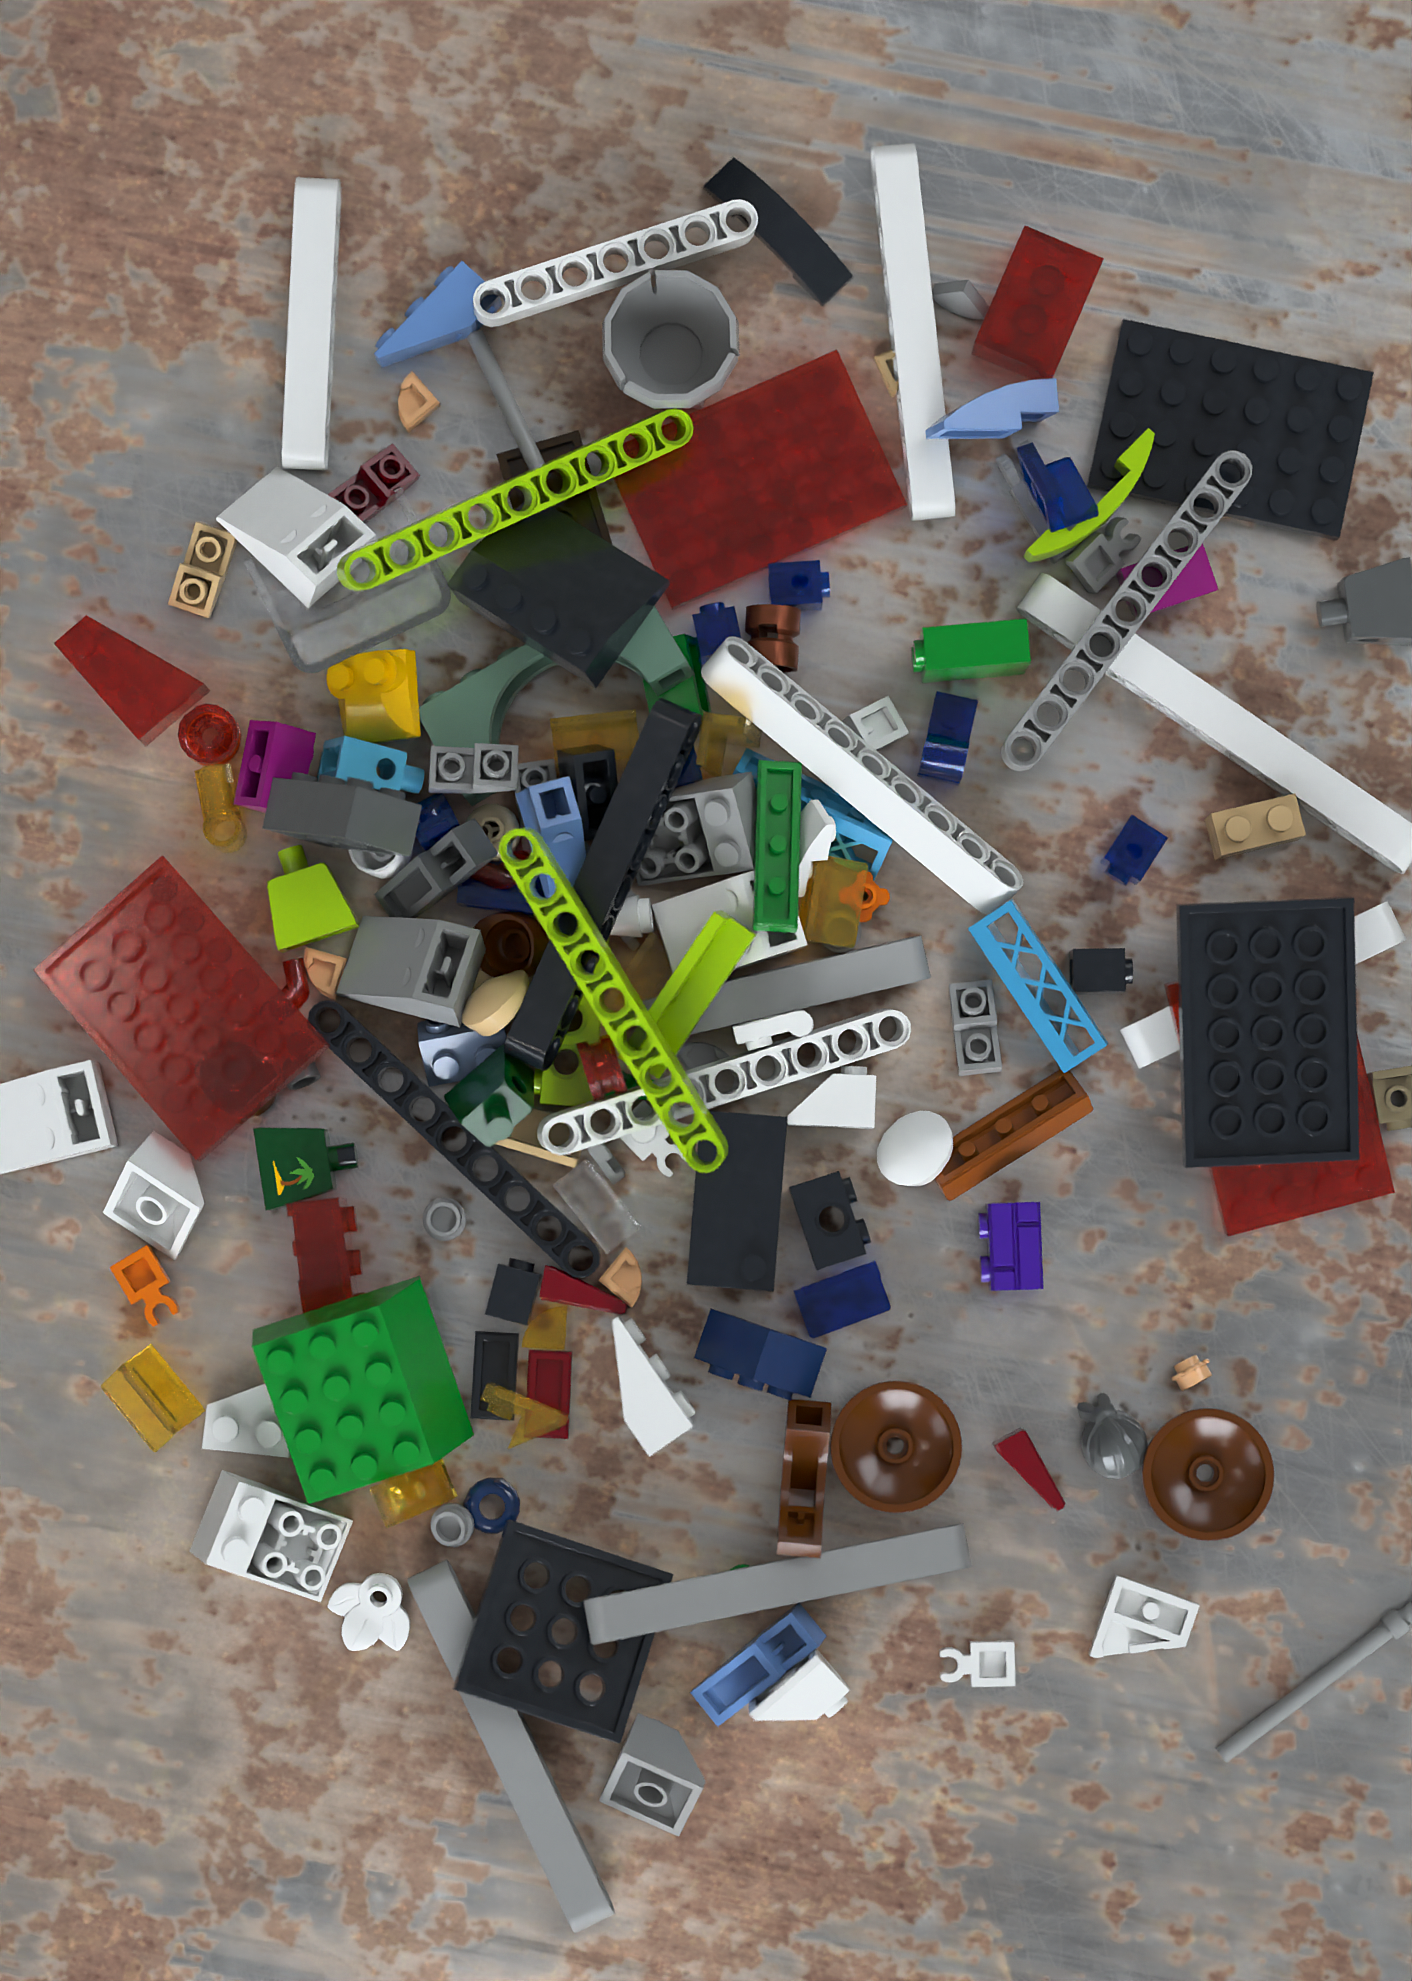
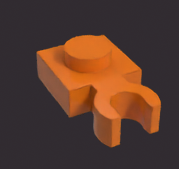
M150 1245L142 1247L110 1266L131 1305L142 1299L146 1303L144 1310L145 1318L153 1327L160 1324L159 1319L155 1315V1309L159 1304H166L173 1315L180 1312L177 1301L171 1296L164 1295L161 1290L162 1287L171 1281Z

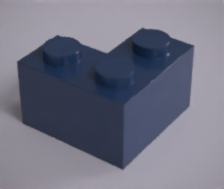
M710 1309L694 1358L710 1364L708 1372L729 1380H733L734 1375L738 1374L740 1375L738 1384L761 1392L764 1385L767 1384V1393L791 1401L793 1393L811 1398L827 1348L745 1319Z

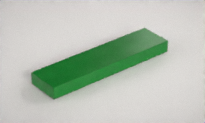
M758 760L753 931L796 933L798 929L801 762Z

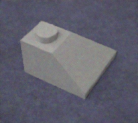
M638 1713L599 1802L679 1837L706 1781L679 1731L664 1725L659 1720L651 1719Z

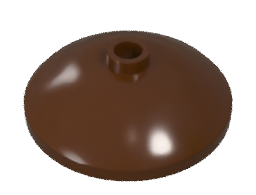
M886 1381L861 1390L842 1408L835 1421L831 1435L832 1463L842 1485L855 1499L878 1511L905 1513L929 1505L948 1489L960 1466L962 1439L955 1416L946 1403L935 1393L911 1382ZM892 1437H898L903 1442V1448L898 1453H890L887 1450V1441Z
M1200 1408L1175 1416L1156 1432L1144 1455L1142 1482L1149 1505L1165 1525L1177 1533L1192 1539L1216 1541L1243 1532L1261 1516L1272 1494L1274 1465L1266 1442L1250 1423L1228 1411ZM1203 1464L1209 1465L1212 1470L1211 1477L1205 1481H1201L1197 1477V1469Z

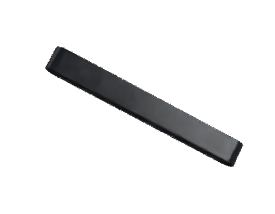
M663 698L656 701L647 717L573 885L575 892L606 943L702 724L701 714ZM564 911L559 917L558 927L563 934L573 936L578 930L579 922L573 913ZM551 939L540 960L504 1045L505 1054L542 1071H546L554 1062L584 995ZM586 949L583 952L581 965L585 971L589 973L594 972L600 955L590 949Z
M329 1000L320 1001L312 1007L308 1015V1024L313 1034L563 1270L571 1276L578 1278L590 1276L597 1271L601 1262V1254L596 1244L492 1146H485L457 1120L451 1108L347 1009ZM328 1009L337 1010L341 1019L340 1025L333 1032H323L318 1024L321 1013ZM363 1038L371 1043L372 1053L366 1061L359 1063L353 1061L349 1051L354 1041ZM390 1068H398L404 1078L400 1089L394 1092L385 1091L381 1085V1076ZM419 1098H430L435 1105L433 1117L425 1122L417 1121L412 1113L413 1104ZM460 1127L466 1133V1144L459 1151H449L444 1145V1134L450 1128ZM488 1156L497 1162L498 1173L494 1179L485 1182L476 1176L475 1164L482 1157ZM516 1186L524 1187L530 1195V1202L522 1211L510 1209L506 1202L508 1191ZM545 1216H554L561 1223V1234L553 1241H546L538 1234V1223ZM576 1246H586L593 1253V1263L585 1271L574 1269L569 1262V1254Z

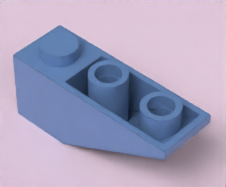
M463 261L455 268L448 266L435 280L434 286L436 288L426 299L419 297L410 305L405 313L407 319L397 330L394 328L388 329L377 341L375 347L378 350L374 353L377 363L383 368L466 339L470 333L479 330L483 324L478 321L474 314L473 296L478 286L485 281ZM491 294L485 296L480 305L486 312L495 313L502 306L500 296Z
M567 776L529 786L515 795L525 828H531L542 836L573 887L586 858L580 812L570 778ZM542 873L539 875L544 895L545 898H550L555 891V882L550 875Z

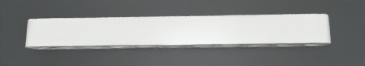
M1040 573L1016 608L1025 619L1027 618L1032 624L1070 650L1074 649L1101 613V610L1045 573ZM1134 634L1105 672L1115 681L1283 796L1296 793L1299 807L1388 868L1404 874L1412 863L1411 822L1138 635ZM1096 635L1090 638L1089 647L1095 655L1105 657L1110 654L1111 645L1106 637Z

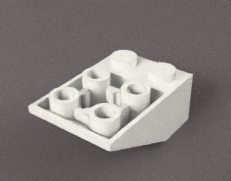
M275 467L216 518L226 530L307 608L339 582L336 571L341 557L373 542L376 536L346 505L279 467ZM355 559L351 564L350 572L356 566H358L363 561V559Z
M754 870L651 905L672 973H674L714 911L722 910L750 930L753 929ZM799 916L796 933L753 931L757 936L734 970L789 954L807 946Z
M87 1060L0 1084V1175L118 1146L99 1062Z
M619 1315L612 1320L624 1421L650 1457L693 1427L694 1422L690 1417L695 1414V1409L682 1390L674 1394L665 1380L671 1374L658 1355L655 1354L649 1358L640 1344L646 1338L634 1320L630 1318L624 1322Z
M222 1470L189 1552L207 1565L321 1602L353 1520L312 1503L308 1504L307 1501L262 1483Z

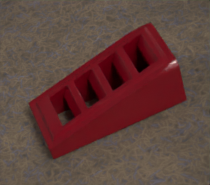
M545 1265L539 1295L541 1300L620 1315L626 1313L627 1304L622 1300L554 1266Z
M1018 1428L992 1443L994 1449L1052 1508H1055L1057 1511L1065 1508L1066 1503L1025 1429Z

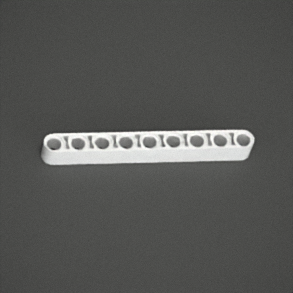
M914 143L871 147V169L891 349L895 353L893 358L895 382L898 380L896 397L911 521L955 517V495L949 440L926 439L925 433L926 429L945 416L946 413L916 147Z
M729 636L703 665L701 669L702 677L715 692L978 911L989 915L1007 903L1023 886L1022 875L1011 862L741 638Z
M887 1008L876 1009L811 1030L809 1034L802 1037L792 1036L773 1042L771 1045L748 1050L686 1070L685 1072L706 1107L710 1109L896 1049L904 1045L909 1039L911 1024L907 1016L900 1011ZM890 1016L894 1019L897 1029L892 1038L884 1040L881 1038L878 1028L880 1022ZM850 1029L856 1036V1044L852 1051L843 1053L838 1047V1038L843 1031ZM809 1042L815 1048L816 1056L810 1065L802 1066L797 1060V1051L801 1045ZM770 1056L775 1063V1070L771 1077L762 1080L756 1073V1064L760 1058ZM729 1069L734 1076V1084L729 1091L720 1093L715 1087V1077L719 1071ZM671 1075L655 1080L653 1083L658 1086H667L671 1081ZM639 1085L544 1117L539 1123L537 1137L540 1144L548 1151L557 1155H566L663 1123L653 1106L651 1113L646 1118L636 1119L631 1108L636 1098L645 1095ZM675 1103L672 1113L674 1118L678 1119L694 1114V1110L690 1104L678 1106ZM598 1109H606L611 1115L610 1126L603 1132H594L590 1126L591 1115ZM558 1122H564L569 1127V1138L564 1144L554 1146L548 1138L549 1129Z

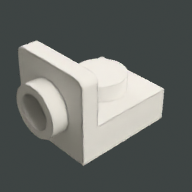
M889 696L842 720L846 726L876 751L909 733Z

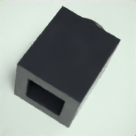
M1125 948L1072 949L1069 952V984L1076 995L1123 994L1126 992V984L1133 983L1132 958H1125Z
M510 1258L508 1265L498 1264L485 1315L529 1325L542 1274L533 1272L534 1263Z

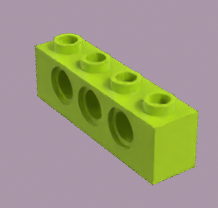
M601 957L593 973H597L602 966ZM583 995L578 1006V1010L583 1015V1023L576 1031H567L558 1054L563 1051L574 1052L579 1059L578 1068L569 1075L558 1073L554 1062L546 1071L535 1069L534 1095H541L540 1104L574 1107L594 1100L602 1023L585 995Z

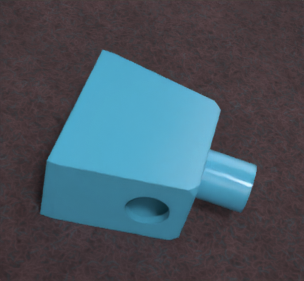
M341 736L324 741L317 778L319 781L320 775L332 776L345 780V785L347 778H357L374 783L373 789L378 790L379 793L380 788H389L418 794L424 781V769L406 765L407 753L404 751L348 736ZM376 766H378V768H379V770H380V775H379V776L377 775V772H376Z

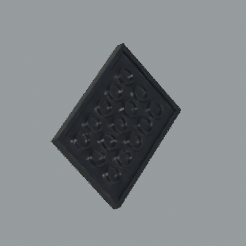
M1123 319L1086 487L1109 492L1124 477L1114 467L1117 459L1149 428L1155 433L1147 463L1128 496L1180 507L1209 467L1222 453L1230 450L1239 451L1249 458L1252 465V476L1225 512L1224 517L1337 541L1341 534L1374 372ZM1228 463L1220 465L1219 473L1224 481L1228 483L1239 482L1240 473L1236 466ZM1206 498L1194 500V510L1214 514V506L1210 500Z
M1331 897L1176 904L1183 1166L1185 1168L1360 1160L1354 898Z

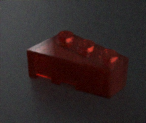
M87 615L54 642L55 646L145 746H148L211 691L203 682Z
M342 1197L286 1203L288 1217L292 1216L295 1241H292L293 1254L297 1256L300 1278L298 1286L302 1313L364 1294L365 1292L358 1293L356 1275H363L360 1249H353L351 1232L358 1231L355 1206H348L347 1198Z

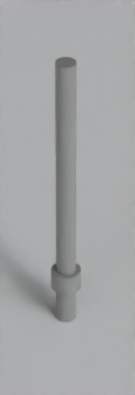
M1412 1601L1399 1611L1391 1610L1380 1619L1382 1623L1217 1747L1216 1750L1225 1762L1230 1761L1394 1637L1397 1640L1410 1630L1409 1625L1412 1623Z

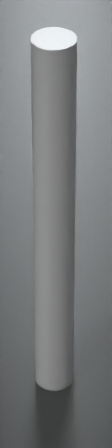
M477 330L470 333L467 339L529 470L544 464L545 462L483 331Z

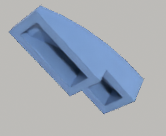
M1056 378L1023 381L985 393L948 413L925 430L926 439H1004L1021 430L1022 422H1041L1059 412Z
M797 1603L731 1656L690 1693L718 1727L781 1679L794 1665L817 1649L826 1638V1635L804 1607Z

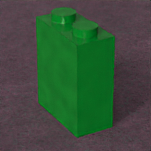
M1027 618L922 627L919 639L913 640V647H911L913 673L921 672L922 683L1024 675L1031 662Z

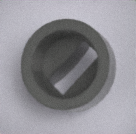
M297 1054L299 1062L293 1064L290 1058L286 1060L283 1067V1075L289 1090L306 1087L321 1077L315 1062L308 1055Z

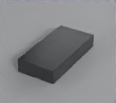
M475 1331L470 1418L515 1420L519 1333Z

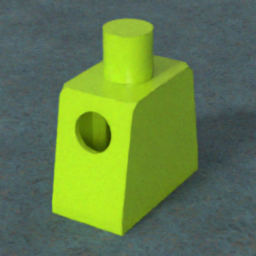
M302 845L292 846L277 853L284 875L267 881L275 941L280 952L285 953L359 928L360 925L332 871L325 862L309 867Z

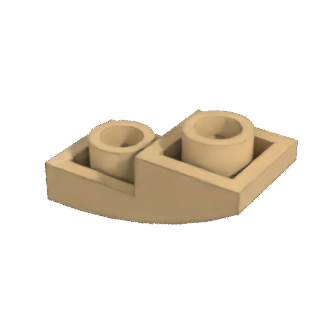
M200 521L195 522L184 563L179 565L168 605L210 618L238 541L229 531Z

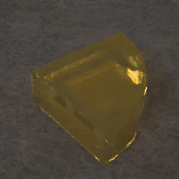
M568 1306L554 1307L539 1314L525 1331L522 1347L565 1350Z

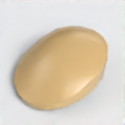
M517 970L485 980L468 997L462 1014V1023L482 1036H491L498 1033L515 1016L523 1002L529 985L527 973L523 970Z

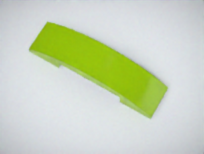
M1148 428L1117 459L1114 467L1124 477L1071 531L1057 519L1026 550L1023 557L1029 563L1053 557L1084 541L1104 525L1119 509L1139 479L1147 463L1155 433Z

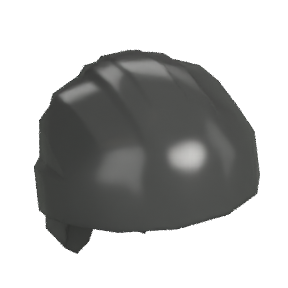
M1100 1393L1097 1396L1098 1406L1095 1407L1087 1402L1078 1403L1077 1406L1080 1418L1087 1422L1081 1443L1083 1457L1095 1472L1107 1479H1122L1141 1468L1148 1447L1146 1433L1133 1417L1124 1411L1115 1410L1107 1394Z

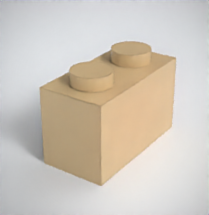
M1296 793L1211 813L1205 818L1215 860L1299 841L1306 836Z

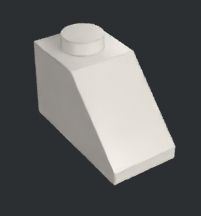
M841 1066V1074H832L787 1116V1126L875 1128L876 1075H867V1067Z

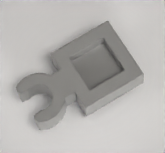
M1115 517L1110 520L1105 528V536L1100 532H1094L1064 560L1087 592L1097 594L1125 565L1119 554L1123 550H1132L1139 544L1141 537L1138 534L1129 533L1123 540L1121 539V530L1129 522L1126 518Z

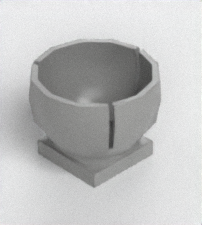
M654 270V288L651 285L650 272L623 287L602 323V359L619 389L627 396L654 410H669L673 408L703 410L705 400L722 389L738 362V357L740 356L739 321L719 288L688 270Z

